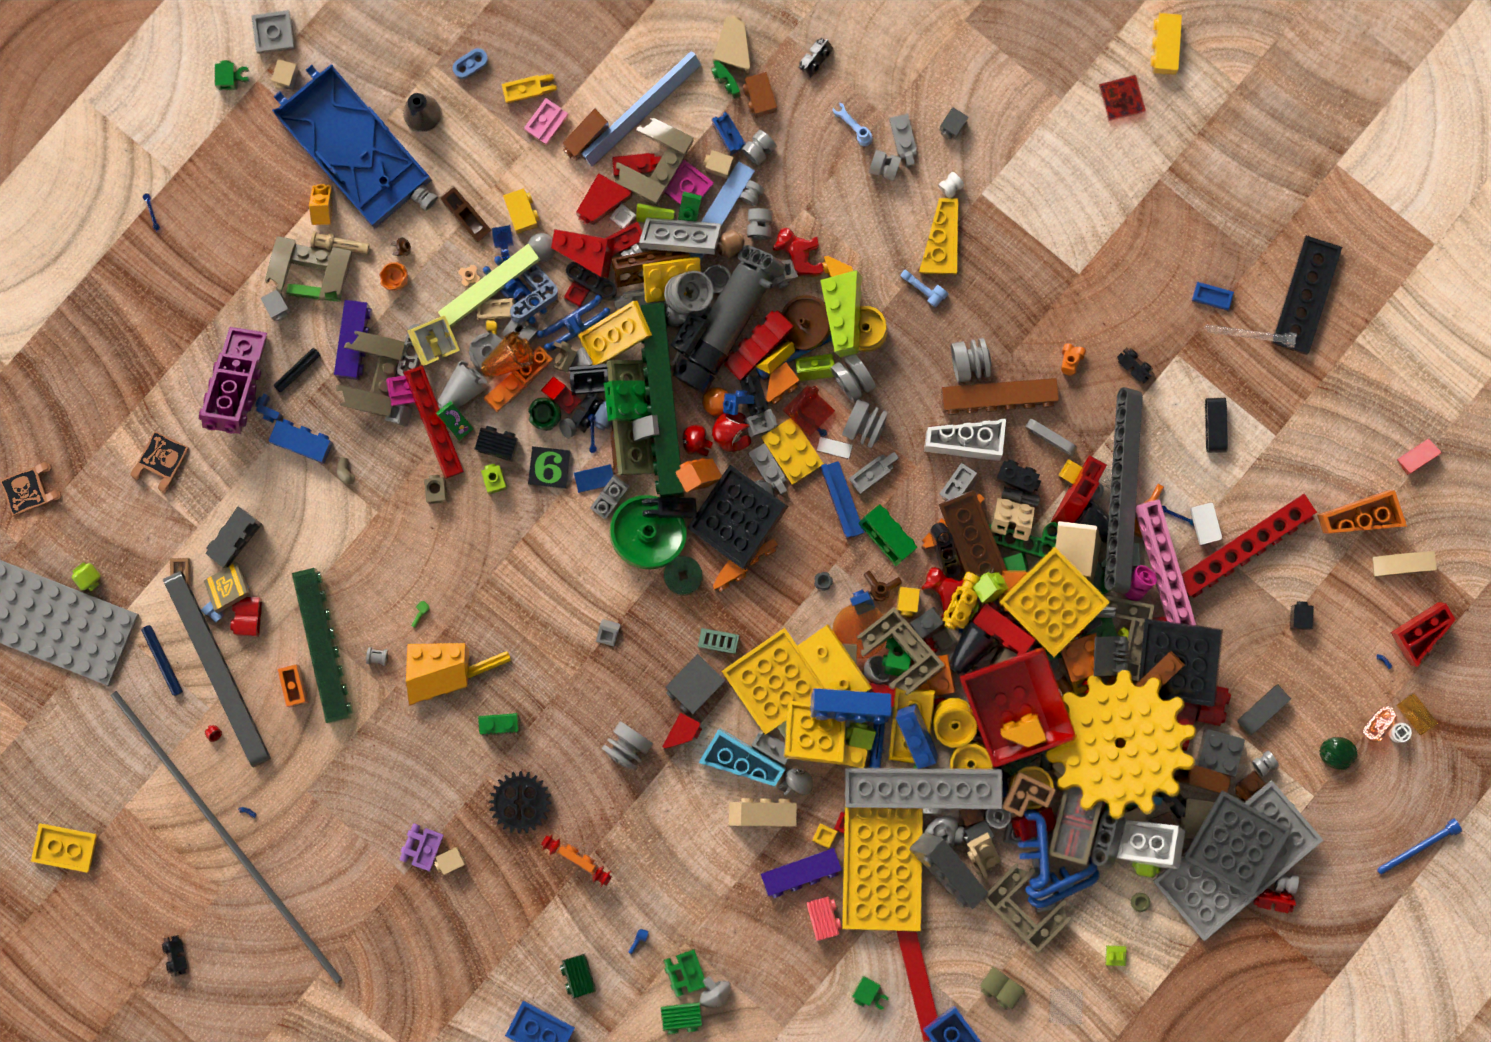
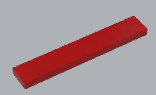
M423 365L405 371V378L444 478L447 479L463 473V468L447 427L436 414L440 409Z
M896 931L923 1042L930 1041L923 1028L938 1017L917 931Z

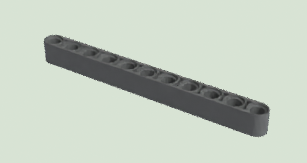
M1126 387L1120 388L1116 402L1105 569V588L1123 594L1127 593L1131 586L1143 395L1140 391Z
M180 570L164 578L163 581L250 765L255 767L270 760V754L189 584L185 582V575Z

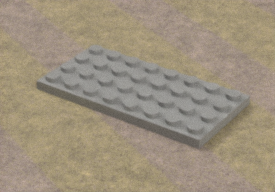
M0 560V643L109 686L139 614Z
M1272 780L1245 803L1291 829V832L1253 898L1183 858L1185 853L1181 856L1179 869L1167 868L1153 880L1155 885L1204 941L1323 841L1320 835Z

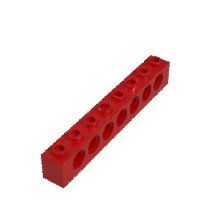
M1305 493L1182 573L1188 597L1192 596L1195 598L1203 593L1202 588L1207 585L1211 588L1219 582L1217 578L1223 574L1225 577L1235 572L1233 568L1240 564L1242 567L1251 561L1249 557L1256 554L1259 556L1267 551L1265 547L1270 543L1273 546L1283 540L1281 536L1286 533L1291 535L1298 530L1297 526L1302 522L1306 525L1314 520L1313 515L1317 511ZM1291 511H1295L1298 514L1297 521L1291 519ZM1275 522L1282 524V531H1277L1274 528ZM1259 532L1266 534L1267 540L1265 542L1259 540ZM1244 542L1250 544V552L1243 550L1242 545ZM1228 553H1232L1235 556L1234 563L1227 561L1226 556ZM1212 563L1219 566L1218 573L1211 571L1210 566ZM1196 574L1203 576L1202 584L1195 582L1194 577Z

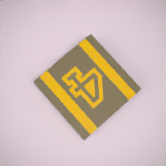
M237 562L204 580L216 613L223 611L250 595L240 564Z

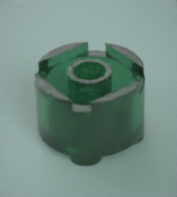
M678 556L669 562L664 570L666 586L675 595H691L702 584L703 574L701 567L697 561L690 557ZM687 572L688 579L681 581L679 573Z

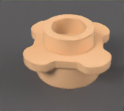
M475 265L459 270L464 286L480 281Z

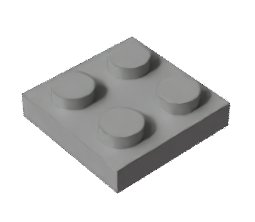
M289 10L251 15L257 54L295 49Z

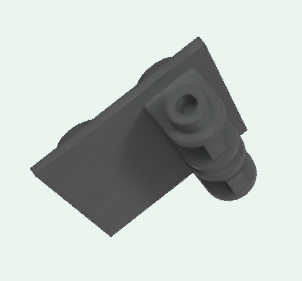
M1126 636L1095 637L1094 676L1117 675L1122 670H1128V663L1125 661H1129V659L1125 658V655H1129V653L1125 651H1128L1129 641H1127Z

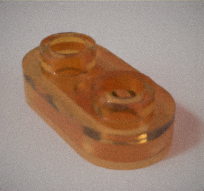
M1382 707L1377 711L1364 728V734L1369 741L1378 742L1383 739L1397 721L1395 711L1390 707ZM1387 716L1391 717L1388 721L1384 720ZM1374 731H1378L1377 735H1372Z

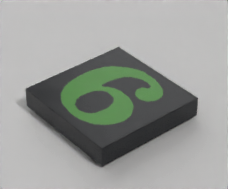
M532 446L528 485L566 489L571 451Z

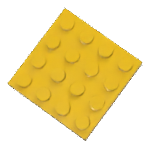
M1056 547L1048 552L999 600L1053 657L1110 603Z
M785 628L721 671L765 735L787 720L789 701L811 703L813 689H825Z

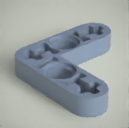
M534 264L530 271L527 270L521 274L535 291L511 307V319L516 323L526 321L558 298L557 286L537 264ZM535 277H542L543 281L535 283L533 279ZM531 300H538L540 302L537 306L529 304Z

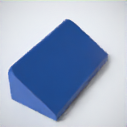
M611 464L575 472L574 477L578 493L605 487L614 475Z

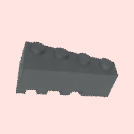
M923 833L909 848L921 863L942 883L945 889L956 898V902L961 907L974 909L988 893L944 838Z

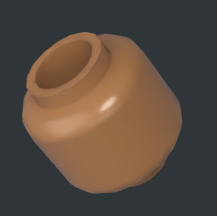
M734 230L721 234L716 248L718 253L727 258L738 254L745 243L744 237L741 233L738 234Z

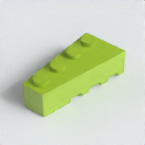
M855 270L820 280L834 351L840 358L859 353L862 276Z

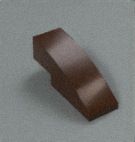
M455 186L449 188L439 197L440 201L477 243L492 231Z

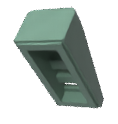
M701 628L698 647L736 654L739 635ZM706 633L710 634L708 645L704 644ZM717 635L716 645L712 646L713 636ZM721 636L725 637L723 647H719ZM732 638L731 648L728 649V639Z

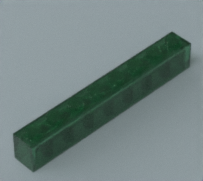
M316 568L292 573L325 721L327 724L351 719L350 714L353 713L351 702H347L346 695H349L347 684H343L342 676H344L343 666L338 663L340 652L338 646L334 645L333 639L336 638L334 628H330L329 620H332L330 610L326 609L325 601H327L326 592L321 589L320 583H323L322 574Z

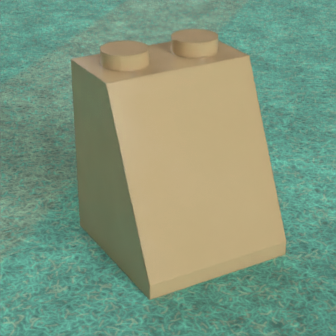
M1059 522L1056 548L1093 584L1101 547L1097 526Z

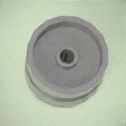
M856 354L845 357L846 367L838 362L830 369L843 392L852 402H855L862 397L861 389L869 393L876 388V384Z

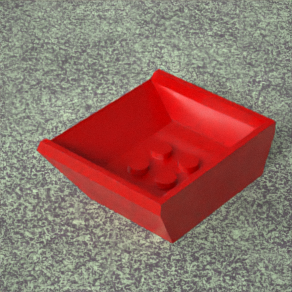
M1044 647L960 676L993 768L1073 741L1077 737ZM1028 714H1032V716L1037 714L1046 734L1045 741L1026 747L1002 737L1001 729L1008 722L1014 721L1016 723Z

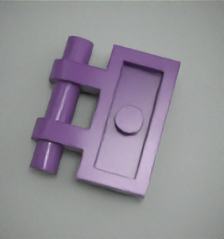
M413 823L411 830H408L406 844L402 846L400 851L402 854L399 860L407 862L408 857L412 856L414 859L411 865L431 871L444 834L425 828L423 835L419 834L420 825ZM415 839L420 840L417 851L412 850Z

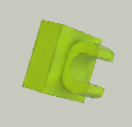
M1106 945L1105 965L1126 966V946Z

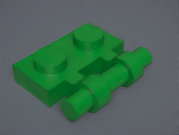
M695 949L676 955L677 964L673 965L671 957L663 960L665 973L669 975L671 990H674L676 997L684 995L681 987L687 986L689 993L706 987L703 983L705 977ZM678 969H681L684 977L682 981L678 980L675 972Z

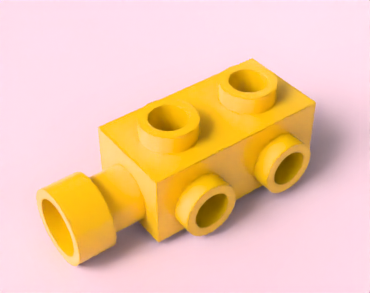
M966 572L962 587H957L956 592L952 595V601L948 609L944 612L942 621L945 623L944 626L949 629H964V626L969 622V615L972 609L977 604L978 595L973 591V586L980 581V577L973 573Z

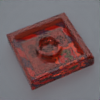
M1136 75L1099 84L1108 121L1146 111Z

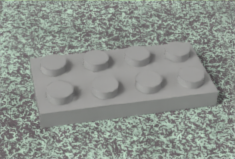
M646 218L639 246L644 249L715 254L721 233V224Z

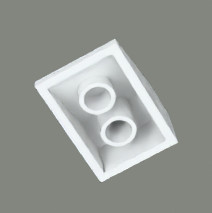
M1126 820L1116 858L1158 867L1179 869L1185 831L1179 826Z

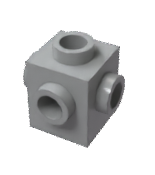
M792 260L781 261L785 264V270L780 277L771 278L770 282L773 283V287L785 288L790 285V281L798 277Z

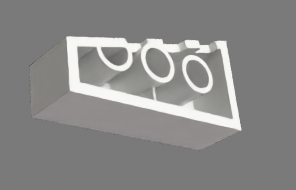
M1006 419L928 427L924 452L1000 461L1003 454Z

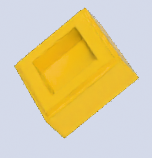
M820 823L812 841L830 849L838 831Z

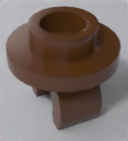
M404 237L391 242V246H397V251L393 252L392 255H409L411 245Z

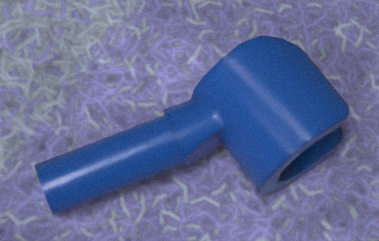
M638 930L634 943L628 951L630 954H633L640 940L646 942L647 930Z

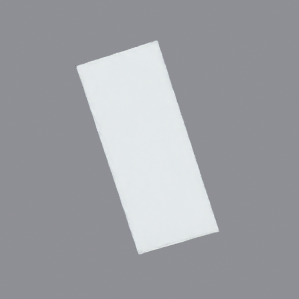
M820 437L817 451L848 459L852 449L851 444Z

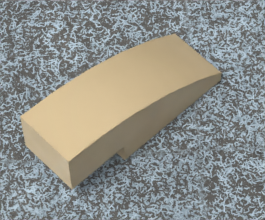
M1435 551L1372 557L1374 576L1412 574L1437 570Z

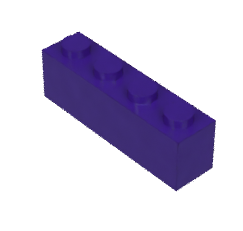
M344 301L334 375L337 378L359 380V377L363 375L364 364H362V357H365L366 353L346 349L344 345L347 342L352 344L356 340L358 335L354 334L355 331L369 333L367 323L368 320H371L372 308H370L367 302Z
M834 848L761 873V877L768 896L772 895L773 898L784 895L783 891L791 889V892L802 889V884L809 882V885L821 882V877L827 876L830 879L838 876V871L842 869Z

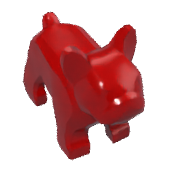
M787 227L780 229L777 242L773 245V251L782 250L790 255L798 277H816L824 273L822 263L812 265L808 262L809 252L818 249V238L814 237L812 240H805L797 237Z
M932 567L929 569L926 582L921 588L938 593L943 610L942 618H944V612L952 601L953 593L956 592L957 587H962L964 580L962 578L960 581L948 578L940 568Z

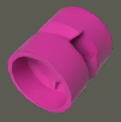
M1138 566L1131 573V586L1124 595L1132 601H1140L1157 583L1154 572L1146 566Z

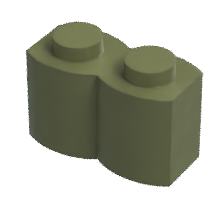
M993 966L979 985L982 987L981 992L989 998L992 995L998 999L997 1004L1004 1009L1008 1007L1013 1009L1025 991L1023 987Z

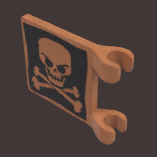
M154 431L130 475L132 478L139 480L144 469L163 477L158 485V489L160 492L166 493L189 447Z
M40 463L33 468L0 480L12 516L61 499L59 491L45 493L39 474L51 470L50 463Z

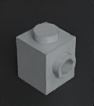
M274 290L261 297L264 306L274 321L284 320L288 317L287 314L291 313L281 292Z

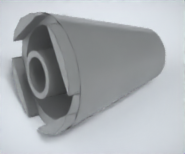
M461 360L438 399L440 403L438 405L441 409L451 401L459 409L490 386L487 384L488 381L474 367L468 368L467 365L469 363Z

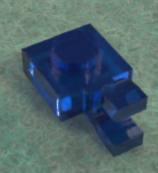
M511 226L491 228L494 247L501 249L503 261H506L510 258L508 246L514 245Z

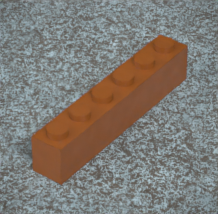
M1057 378L941 388L943 412H947L948 415L959 414V411L977 413L979 409H986V412L997 411V408L1004 407L1005 410H1015L1017 406H1024V409L1035 408V405L1042 404L1043 407H1053L1059 401Z

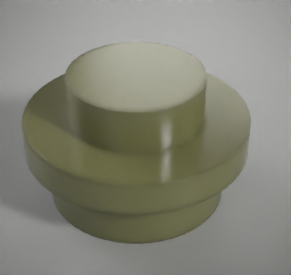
M1136 893L1131 898V907L1137 912H1144L1150 906V899L1144 893Z

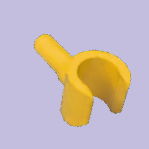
M487 321L486 331H492L493 334L497 335V322Z

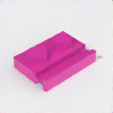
M405 376L386 379L391 406L415 403Z

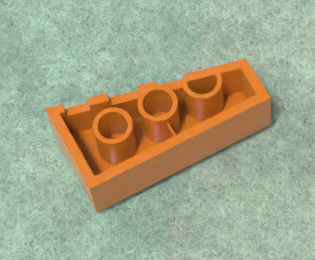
M1387 490L1317 515L1323 533L1407 527L1395 490Z

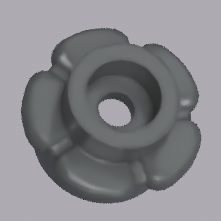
M827 572L818 573L814 577L815 587L822 591L828 590L833 584V579Z

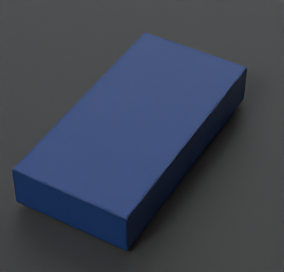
M1197 282L1192 301L1229 311L1234 292Z

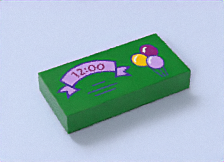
M451 401L436 412L459 441L474 429Z

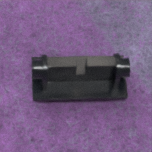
M817 39L809 50L813 53V56L806 53L799 62L798 68L803 72L806 71L810 78L819 70L820 65L830 56L833 50L828 39Z
M1126 347L1123 350L1125 355L1120 353L1116 357L1119 360L1118 363L1127 371L1133 366L1135 369L1130 374L1139 383L1142 382L1144 384L1149 379L1147 375L1151 377L1154 374L1152 372L1153 368L1147 362H1142L1135 350Z
M758 375L748 376L740 381L742 390L747 391L748 395L754 396V404H747L750 415H757L768 410L769 408Z
M586 394L580 404L585 410L577 409L571 418L576 428L580 429L583 433L591 426L600 404L602 405L604 402L597 394Z
M1159 791L1158 795L1166 805L1171 801L1175 803L1170 809L1178 819H1181V817L1185 818L1187 798L1184 799L1180 792L1176 796H1169L1165 792Z
M179 935L172 936V941H170L169 937L163 938L162 950L164 954H167L168 962H166L167 972L171 973V977L177 976V971L179 975L186 974V969L188 968L185 956L177 957V953L184 952L182 939H179Z

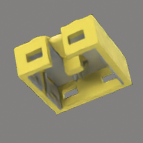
M445 315L407 331L423 366L439 360V357H436L438 355L446 357L460 351Z

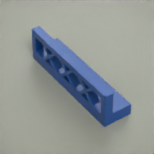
M839 461L828 465H821V471L846 540L864 534V530L858 524L860 519Z

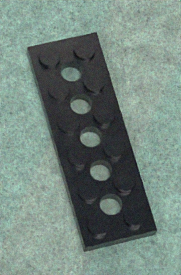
M1307 235L1304 237L1271 344L1305 355L1309 354L1342 250L1341 246ZM1320 255L1323 259L1322 264H1315L1313 256ZM1308 273H1315L1317 281L1310 282L1307 278ZM1304 290L1311 293L1312 297L1310 300H1305L1302 297ZM1298 308L1306 311L1304 318L1297 316L1296 310ZM1291 327H1299L1300 335L1294 336L1290 331Z

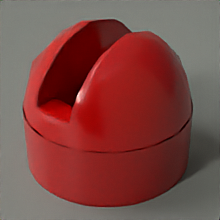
M209 725L208 729H205V736L210 742H215L222 736V731L216 725Z

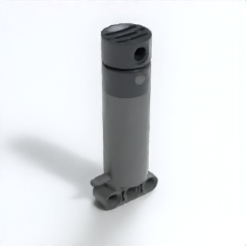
M750 245L742 247L738 253V259L741 260V263L736 266L706 317L710 324L690 355L685 354V359L680 361L673 373L675 378L696 391L706 394L715 378L712 375H717L767 288H773V283L770 282L771 278L780 277L785 270V264L770 253Z

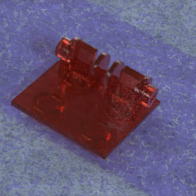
M807 385L782 411L811 436L835 410L818 395L819 389L816 386L810 387Z

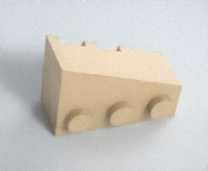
M742 798V802H729V826H796L797 803H790V799H778V803H772V799H760V802H753V798Z

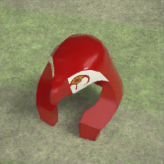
M738 412L737 415L723 413L714 422L712 437L715 443L726 452L740 451L752 444L751 437L748 435L742 436L738 442L734 443L737 437L750 427L749 424H744L746 417L742 413Z

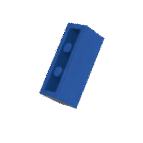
M283 419L282 422L276 421L269 438L271 444L325 464L333 444L329 440V436L319 433L317 436L311 433V429L301 426L299 429L293 426V422Z
M917 704L899 709L896 719L917 768L921 769L936 764L938 753Z

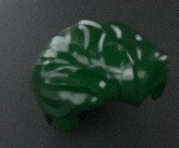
M537 398L528 408L530 414L529 422L537 429L552 430L561 420V409L551 399Z
M1333 737L1325 740L1319 750L1323 762L1333 769L1346 770L1357 759V747L1350 740L1343 737Z

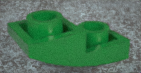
M714 61V68H711L714 79H718L720 84L727 82L725 83L727 93L732 94L733 99L740 97V90L730 72L720 62Z

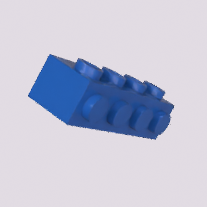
M814 688L811 694V717L817 720L835 719L840 722L854 720L857 723L870 721L875 724H884L891 717V694Z

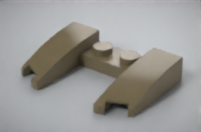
M651 118L652 122L644 128L639 126L636 131L667 148L650 178L617 162L616 169L620 170L619 180H615V182L657 206L693 144L694 138L666 123Z
M277 236L269 261L265 283L272 279L278 284L276 290L282 292L291 264L326 270L319 300H325V293L336 292L338 298L341 295L352 261L351 250L335 247L332 248V251L297 245L295 239Z
M355 331L354 334L358 335V337L352 344L347 342L344 348L377 356L378 358L371 392L336 385V391H343L345 402L340 403V406L383 417L390 416L392 406L386 379L395 377L397 363L402 358L405 342Z
M1106 596L1105 598L1110 602L1106 607L1116 608L1115 617L1132 620L1128 636V651H1125L1129 653V655H1125V658H1128L1129 661L1125 662L1128 663V671L1131 673L1132 680L1139 681L1144 623L1146 618L1152 619L1155 605Z
M895 607L857 636V640H862L864 649L861 650V655L863 657L893 637L916 664L889 684V687L893 690L897 687L906 691L905 695L907 696L937 675L945 666Z
M1015 863L987 891L988 893L983 900L1039 953L1065 927L1072 917L1066 916L1063 906L1067 905V903L1063 899L1036 925L1010 899L1036 871L1032 868L1029 869V872L1017 868L1018 864Z

